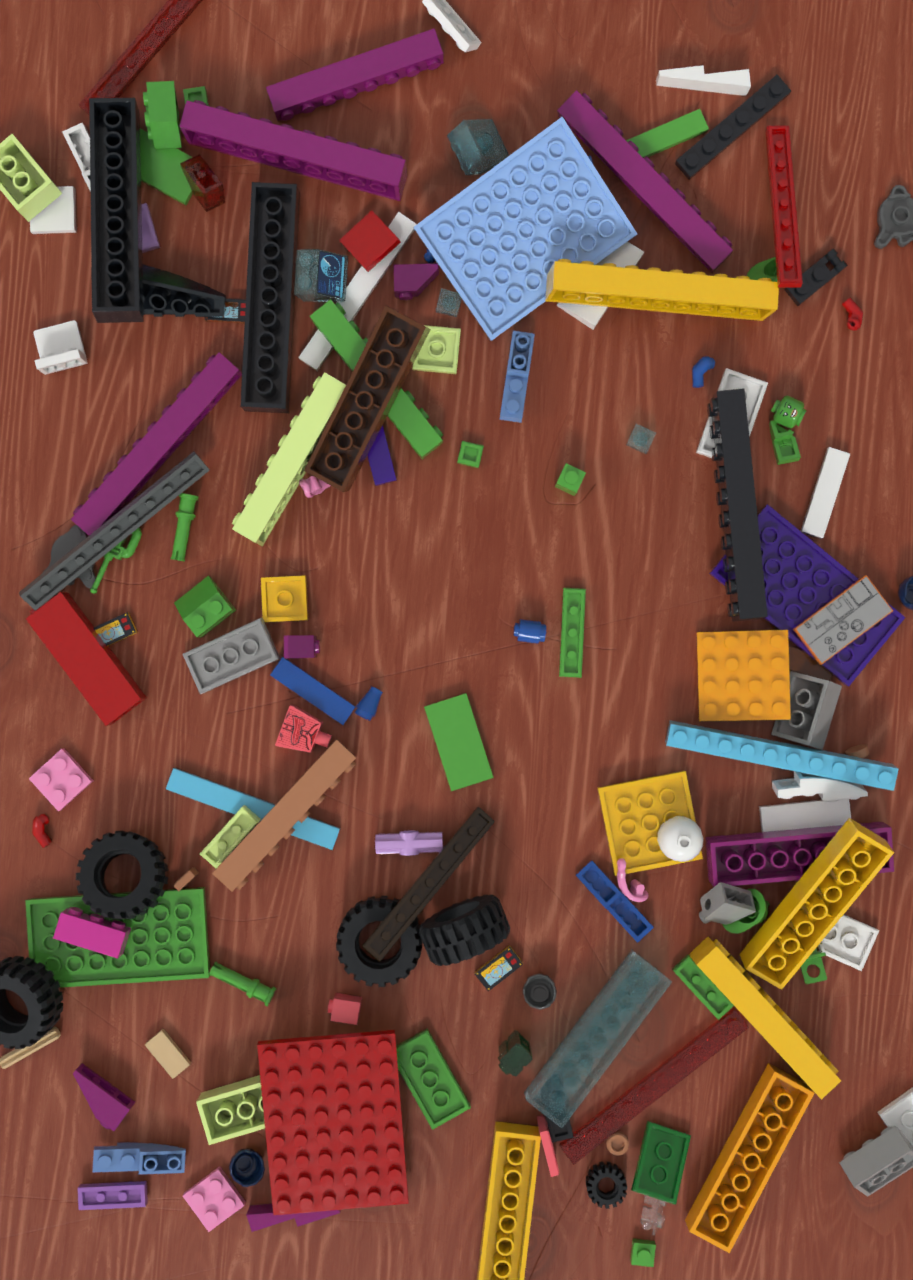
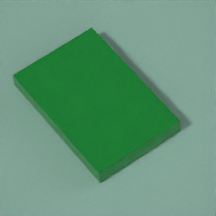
M648 1121L631 1191L676 1205L691 1135Z

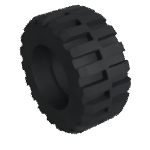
M116 831L115 834H104L101 840L96 838L91 842L93 847L84 850L82 854L85 855L83 861L79 860L77 864L78 867H81L80 873H76V880L80 881L77 890L78 893L83 894L82 901L85 905H90V909L93 912L108 918L133 919L137 915L146 914L148 908H154L158 904L157 898L159 896L163 897L165 892L163 886L168 884L169 878L165 876V872L169 871L168 864L164 863L165 856L163 852L159 851L158 846L148 838L130 831ZM121 854H130L137 858L140 863V882L129 895L124 897L114 896L109 893L105 885L104 876L106 868L115 857Z
M491 894L476 896L472 899H466L460 903L453 904L427 918L419 928V934L429 959L438 966L460 963L463 960L483 954L485 951L503 942V939H506L510 933V925L500 900Z
M375 896L368 897L366 901L363 902L361 900L356 903L355 907L351 908L343 918L337 933L336 951H339L338 959L340 964L344 963V970L347 974L352 973L354 980L358 982L360 980L366 981V985L371 987L373 983L378 984L379 987H386V983L394 985L399 982L400 978L405 979L409 976L410 971L416 967L422 951L423 942L419 934L420 925L418 917L401 935L400 949L392 958L378 961L367 956L360 948L359 935L362 929L371 922L383 921L400 901L396 898L393 900L387 899L388 896H381L380 898H375Z
M15 956L14 958H5L0 962V1045H4V1048L13 1049L15 1047V1049H24L26 1046L34 1045L54 1027L60 1019V1013L63 1011V1003H61L63 994L59 991L60 984L58 980L55 981L53 978L54 974L51 970L47 971L44 964L41 962L37 964L35 959L27 957L24 960L23 956ZM6 989L15 992L23 999L28 1009V1015L16 1011L11 1006L6 996Z

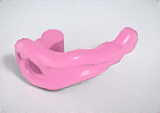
M314 476L299 480V484L307 498L321 494L326 488L331 486Z
M623 858L618 859L617 880L621 892L632 901L644 902L649 896L648 892L644 890V885L634 879L630 883V890H628L625 879L626 861Z

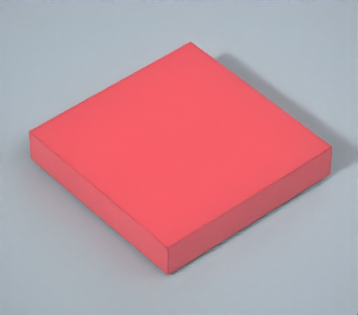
M540 1115L537 1116L539 1133L550 1175L553 1177L559 1175L557 1158L546 1116Z

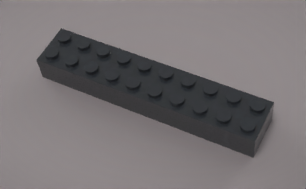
M89 98L92 312L97 323L144 322L140 113L136 98Z
M252 182L240 405L247 412L289 413L300 192L297 184Z
M745 389L717 391L710 403L707 404L708 417H712L713 424L710 426L709 432L710 438L714 439L715 448H712V459L717 464V470H714L715 483L719 484L716 501L718 506L721 505L722 513L719 514L718 521L719 527L723 528L724 536L721 537V548L726 553V559H723L724 572L728 573V581L725 582L726 594H730L731 602L727 605L728 616L732 617V622L762 619L768 617Z

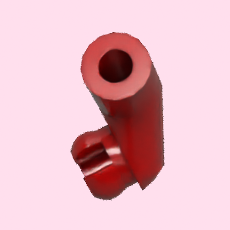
M41 814L39 817L36 816L32 823V834L43 848L52 843V840L45 832V825L49 823V818L45 814Z

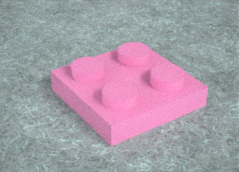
M65 748L57 752L29 778L58 811H61L94 781Z
M220 1166L183 1194V1198L208 1232L245 1206L246 1203Z

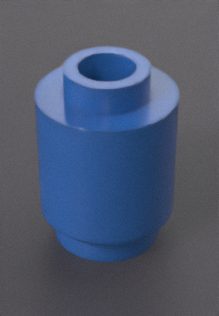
M520 619L519 623L514 625L513 636H516L517 641L538 644L545 641L546 625L541 624L539 621Z

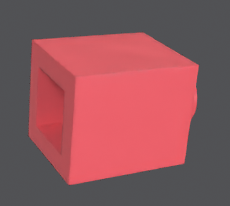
M336 993L334 1000H329L327 1013H331L330 1021L357 1025L362 997Z

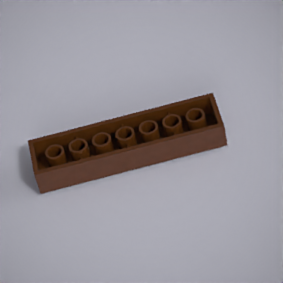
M385 305L304 470L305 472L342 492L350 491L431 329Z

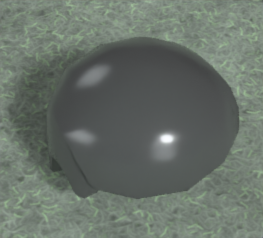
M535 974L527 979L523 987L525 1002L529 1006L542 1010L553 1004L557 990L555 983L549 976Z

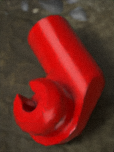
M850 297L842 306L848 312L847 327L855 331L862 325L863 311Z

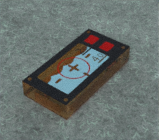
M226 299L224 317H205V321L245 324L246 300Z

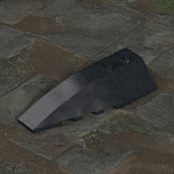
M143 265L144 315H154V317L175 315V317H184L185 315L194 314L196 317H224L225 294L186 277Z

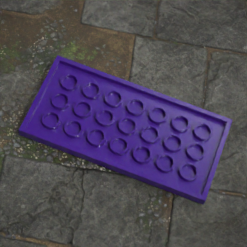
M767 504L757 515L768 617L764 619L777 630H788V639L816 660L793 628L859 579ZM726 554L709 573L724 586L725 582L728 581V573L724 572L723 559H726ZM890 604L889 606L893 612L822 664L825 669L844 685H851L906 618Z

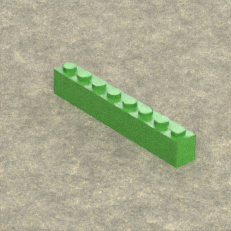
M330 299L311 314L310 318L353 372L368 339L360 337L358 326L353 320L348 322L344 317L346 312L338 302L334 304ZM401 388L387 416L419 457L424 459L443 443L441 439L443 434L436 425L432 427L427 421L429 416L423 408L418 410L413 402L416 400L408 390L404 392Z

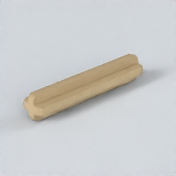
M53 1027L34 1045L26 1046L24 1049H14L0 1058L1 1068L6 1069L57 1040L61 1036L59 1029Z

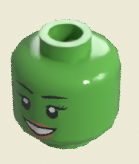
M788 395L784 396L781 401L777 399L771 412L775 413L773 420L790 429L795 427V425H800L807 411L804 409L802 401Z

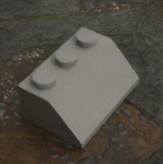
M790 671L791 720H775L771 735L823 750L842 686L828 680Z
M896 1126L893 1128L888 1127L881 1132V1136L864 1142L861 1149L856 1152L851 1151L844 1156V1160L839 1163L853 1187L868 1197L913 1168V1146Z

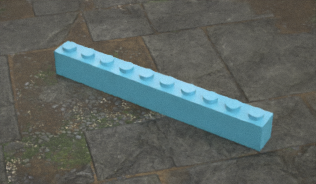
M672 720L669 721L665 741L666 746L892 791H894L899 770L890 763Z

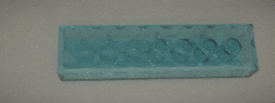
M632 949L525 1090L526 1101L560 1128H563L672 981Z

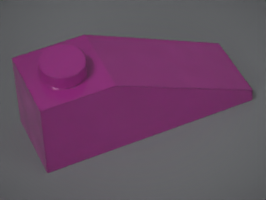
M82 1063L74 1071L73 1075L95 1118L100 1121L104 1128L115 1131L135 1101Z

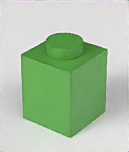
M566 463L555 487L575 496L586 472Z

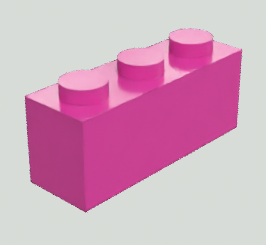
M70 907L61 912L53 939L118 959L124 953L131 928L125 926L126 923L113 920L111 922L105 920L102 915H88L83 913V910L80 908Z

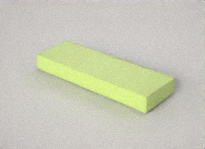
M243 805L202 850L200 855L217 868L261 819L247 806Z

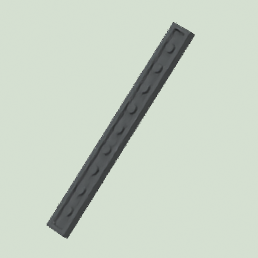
M192 452L19 592L20 597L36 611L210 471V469L195 452Z

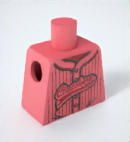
M290 705L275 746L312 752L315 744L328 748L332 735L321 732L323 721L295 705Z

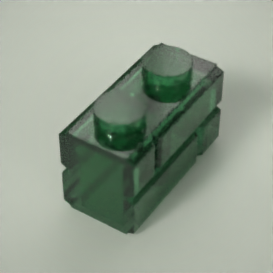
M515 1030L509 1035L508 1041L505 1040L499 1046L498 1060L500 1063L498 1065L505 1074L508 1075L510 1073L513 1076H517L523 1070V1066L526 1067L533 1060L530 1042Z

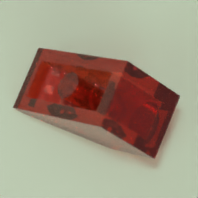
M200 154L180 163L195 198L206 212L225 203L222 182Z

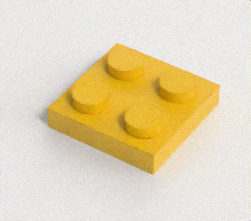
M306 576L261 578L262 615L264 622L308 620Z

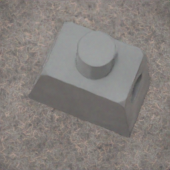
M722 882L718 883L700 899L702 911L699 912V917L705 924L713 921L728 925L756 912L751 891Z

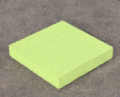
M424 325L431 330L412 369L457 374L461 329Z

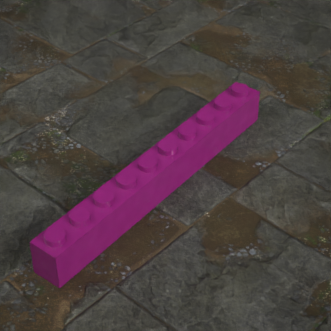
M576 90L557 110L558 117L564 118L569 128L713 273L732 254V243L725 236L721 238L715 232L717 228L709 220L705 222L700 217V210L693 204L690 206L684 200L686 198L685 195L678 188L674 190L669 185L670 180L662 172L658 174L653 169L655 166L653 162L646 156L643 158L638 153V147L632 141L627 142L622 137L624 134L618 126L613 125L612 127L606 121L608 119L606 114L601 109L596 110L591 105L593 102L585 93L581 95Z
M220 352L216 356L212 355L207 360V366L202 372L199 371L192 377V383L188 388H183L177 394V400L162 411L163 416L148 427V433L143 438L135 441L132 446L133 450L128 455L125 454L119 459L117 468L104 476L103 483L99 488H95L89 493V499L86 503L79 505L74 510V516L71 520L86 534L91 535L127 506L242 376L240 370Z

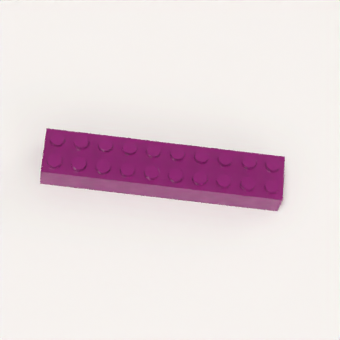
M199 100L194 102L186 101L179 127L187 142L191 145L401 201L407 180L406 160L400 155H386L375 148H360L359 145L353 142H338L336 138L331 136H316L314 132L309 130H303V132L294 130L290 125H276L265 118L257 120L243 112L235 114L221 106L213 108Z

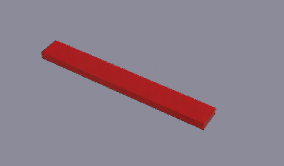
M767 126L765 132L778 288L801 287L803 281L789 126Z

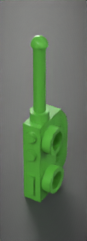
M140 527L131 533L133 535L127 548L123 547L125 538L104 555L103 558L105 559L92 588H90L91 593H97L106 568L113 557L122 560V558H129L134 554L142 536Z

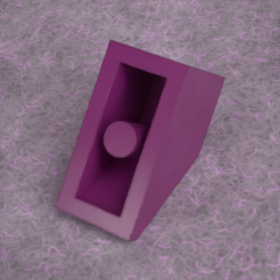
M438 264L394 265L395 297H399L400 300H411L413 297H418L439 275Z
M314 635L284 636V658H316V653H320V640H316Z

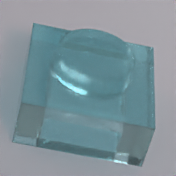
M441 288L436 312L458 317L462 298L457 292Z
M636 424L626 445L647 454L656 432Z

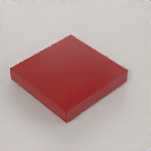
M372 210L339 240L367 272L401 243L399 238Z

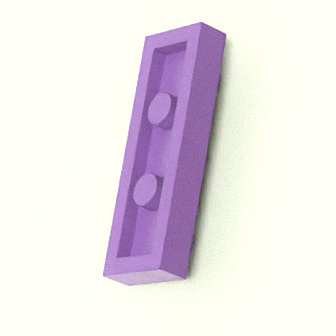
M147 1181L80 1184L78 1187L79 1210L146 1207L148 1203Z

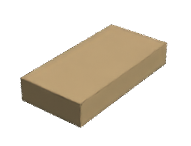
M164 1029L145 1044L172 1079L191 1064V1061Z

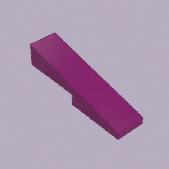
M272 1204L250 1205L246 1216L251 1231L254 1232L294 1218L298 1227L338 1214L341 1210L273 1216Z

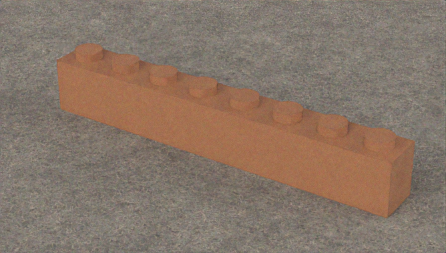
M336 739L212 874L231 892L236 887L240 890L248 882L246 876L251 871L256 873L264 864L261 860L267 854L271 857L280 847L277 843L282 838L287 839L295 831L293 826L296 822L300 821L302 823L310 815L308 809L313 804L318 806L326 797L323 793L328 788L333 790L341 781L338 777L344 771L348 773L356 765L354 762L356 756Z

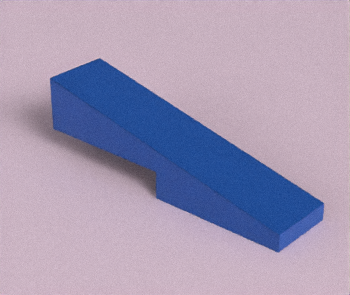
M590 861L576 875L637 943L654 928L593 861Z

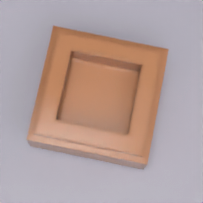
M192 867L174 883V887L178 892L197 876L199 871Z

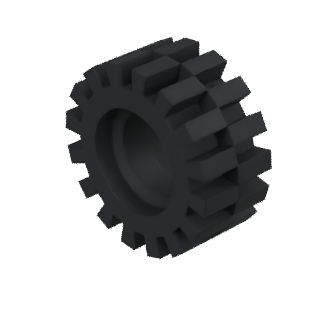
M608 1161L607 1165L599 1162L600 1166L593 1165V1170L589 1169L588 1176H586L588 1196L594 1204L597 1202L600 1208H602V1205H605L606 1209H610L609 1205L611 1204L613 1208L617 1207L616 1202L621 1204L623 1202L622 1197L627 1195L625 1176L616 1164L612 1166L611 1162ZM608 1177L614 1180L615 1186L612 1191L602 1192L599 1190L598 1183L602 1178Z

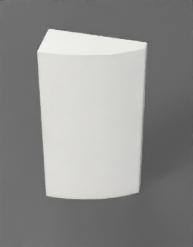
M626 242L596 265L602 266L605 263L616 264V267L623 268L628 265L636 266L642 258L644 251ZM559 302L557 304L559 308L592 330H594L608 307Z

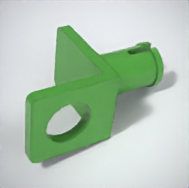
M817 948L800 967L805 984L827 980L821 958L826 956V953L817 952ZM809 965H816L819 968L820 973L818 977L812 978L808 975L807 968Z

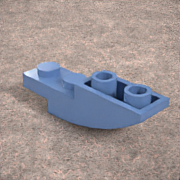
M513 331L499 420L522 423L535 337L533 333Z
M119 1142L117 1146H95L93 1172L139 1171V1174L184 1173L186 1149L162 1144Z

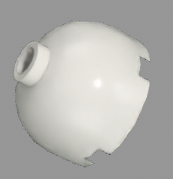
M675 816L665 821L658 831L657 841L661 851L666 857L674 861L685 862L692 860L700 853L703 847L704 838L701 828L695 821L687 817Z

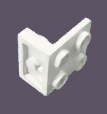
M75 320L33 332L40 359L35 360L37 370L46 375L88 364L78 323Z

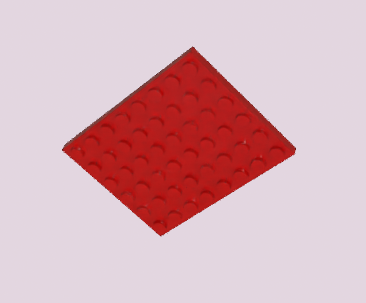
M395 1030L258 1041L257 1049L273 1216L409 1204Z

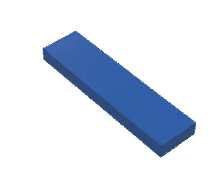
M284 657L281 658L270 676L342 725L345 724L356 708L355 705Z

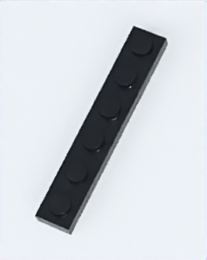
M778 75L774 76L679 157L675 162L676 166L690 180L790 95V88Z

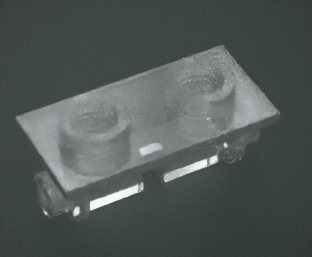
M645 1195L644 1203L650 1204L652 1207L643 1206L640 1223L645 1230L653 1228L652 1235H655L659 1228L662 1229L664 1226L665 1215L662 1212L663 1206L666 1207L667 1202Z

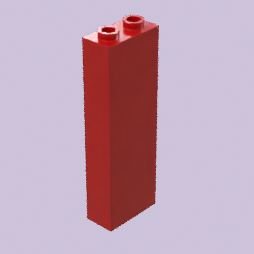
M58 592L36 611L34 609L30 611L31 615L26 618L27 622L105 726L114 724L147 699L109 646H106L94 630V626L68 592Z

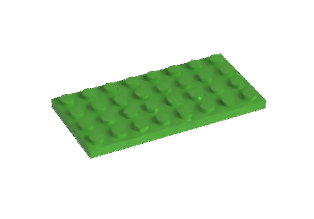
M205 887L184 888L179 892L177 889L165 890L163 897L159 896L157 898L158 904L154 908H148L146 914L137 915L133 919L122 920L104 917L105 920L111 922L113 920L126 923L125 926L131 928L124 953L118 959L53 939L60 914L65 909L77 907L88 915L99 914L93 912L90 909V905H85L82 901L83 895L30 898L25 900L29 958L35 959L37 964L39 962L44 964L47 971L51 970L54 974L53 978L55 981L58 980L60 988L210 977ZM131 892L110 894L117 897H124L129 895Z

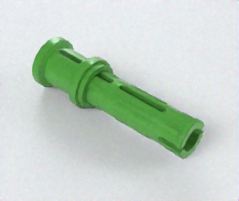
M181 493L179 495V510L175 514L178 517L171 559L185 562L191 520H194L196 516L194 509L199 496Z
M218 962L214 963L209 973L210 976L246 992L249 998L254 997L264 1002V1005L267 1007L277 989L276 987L270 988L260 983V980L257 978L253 980Z

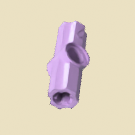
M407 830L400 831L399 833H379L375 835L376 854L400 853V855L410 856L423 852H440L443 849L442 832L419 833V831Z

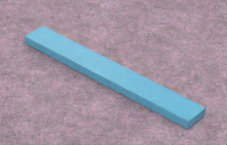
M173 768L166 790L232 814H236L245 805L261 820L276 805L177 768ZM308 816L302 823L300 821L296 822L293 826L295 831L291 835L333 850L341 828Z

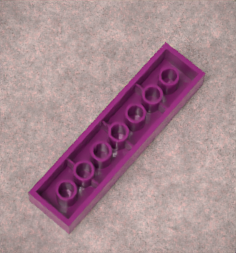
M884 822L860 823L865 828L885 839L893 850L892 828ZM843 825L705 837L708 880L713 887L720 882L737 886L799 880ZM893 855L878 873L894 872Z

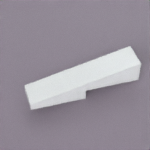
M704 65L659 70L656 78V86L747 96L751 88L749 69L704 74Z
M80 123L62 132L91 192L90 134L86 126Z

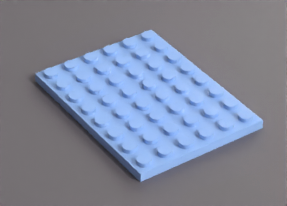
M563 117L559 118L413 227L490 341L545 302L547 274L555 261L559 259L571 260V263L591 261L596 265L637 235L632 224Z

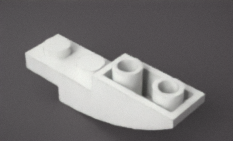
M794 771V778L772 780V789L778 798L790 799L793 796L800 795L814 796L819 794L823 801L835 802L838 799L848 798L856 800L860 797L868 796L867 790L861 784Z

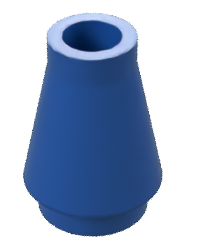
M371 686L366 695L356 705L355 714L371 721L372 717L376 715L383 692Z

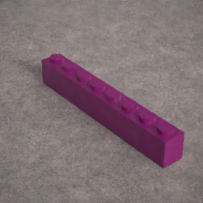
M434 28L267 86L266 89L277 121H286L299 113H310L322 105L330 106L337 100L353 98L357 93L363 91L370 92L380 85L396 83L400 78L406 76L414 77L420 71L426 69L434 70L444 63L443 51Z

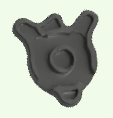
M902 185L894 186L888 198L878 209L877 223L879 233L874 240V245L878 249H883L893 238L897 240L900 247H905L913 241V199Z
M73 526L69 532L60 536L55 541L51 550L50 564L43 572L88 537L79 526ZM95 563L78 576L87 588H92L96 579L94 574ZM76 578L68 585H73L75 583Z

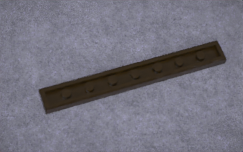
M477 807L362 947L378 961H381L495 821L481 808Z

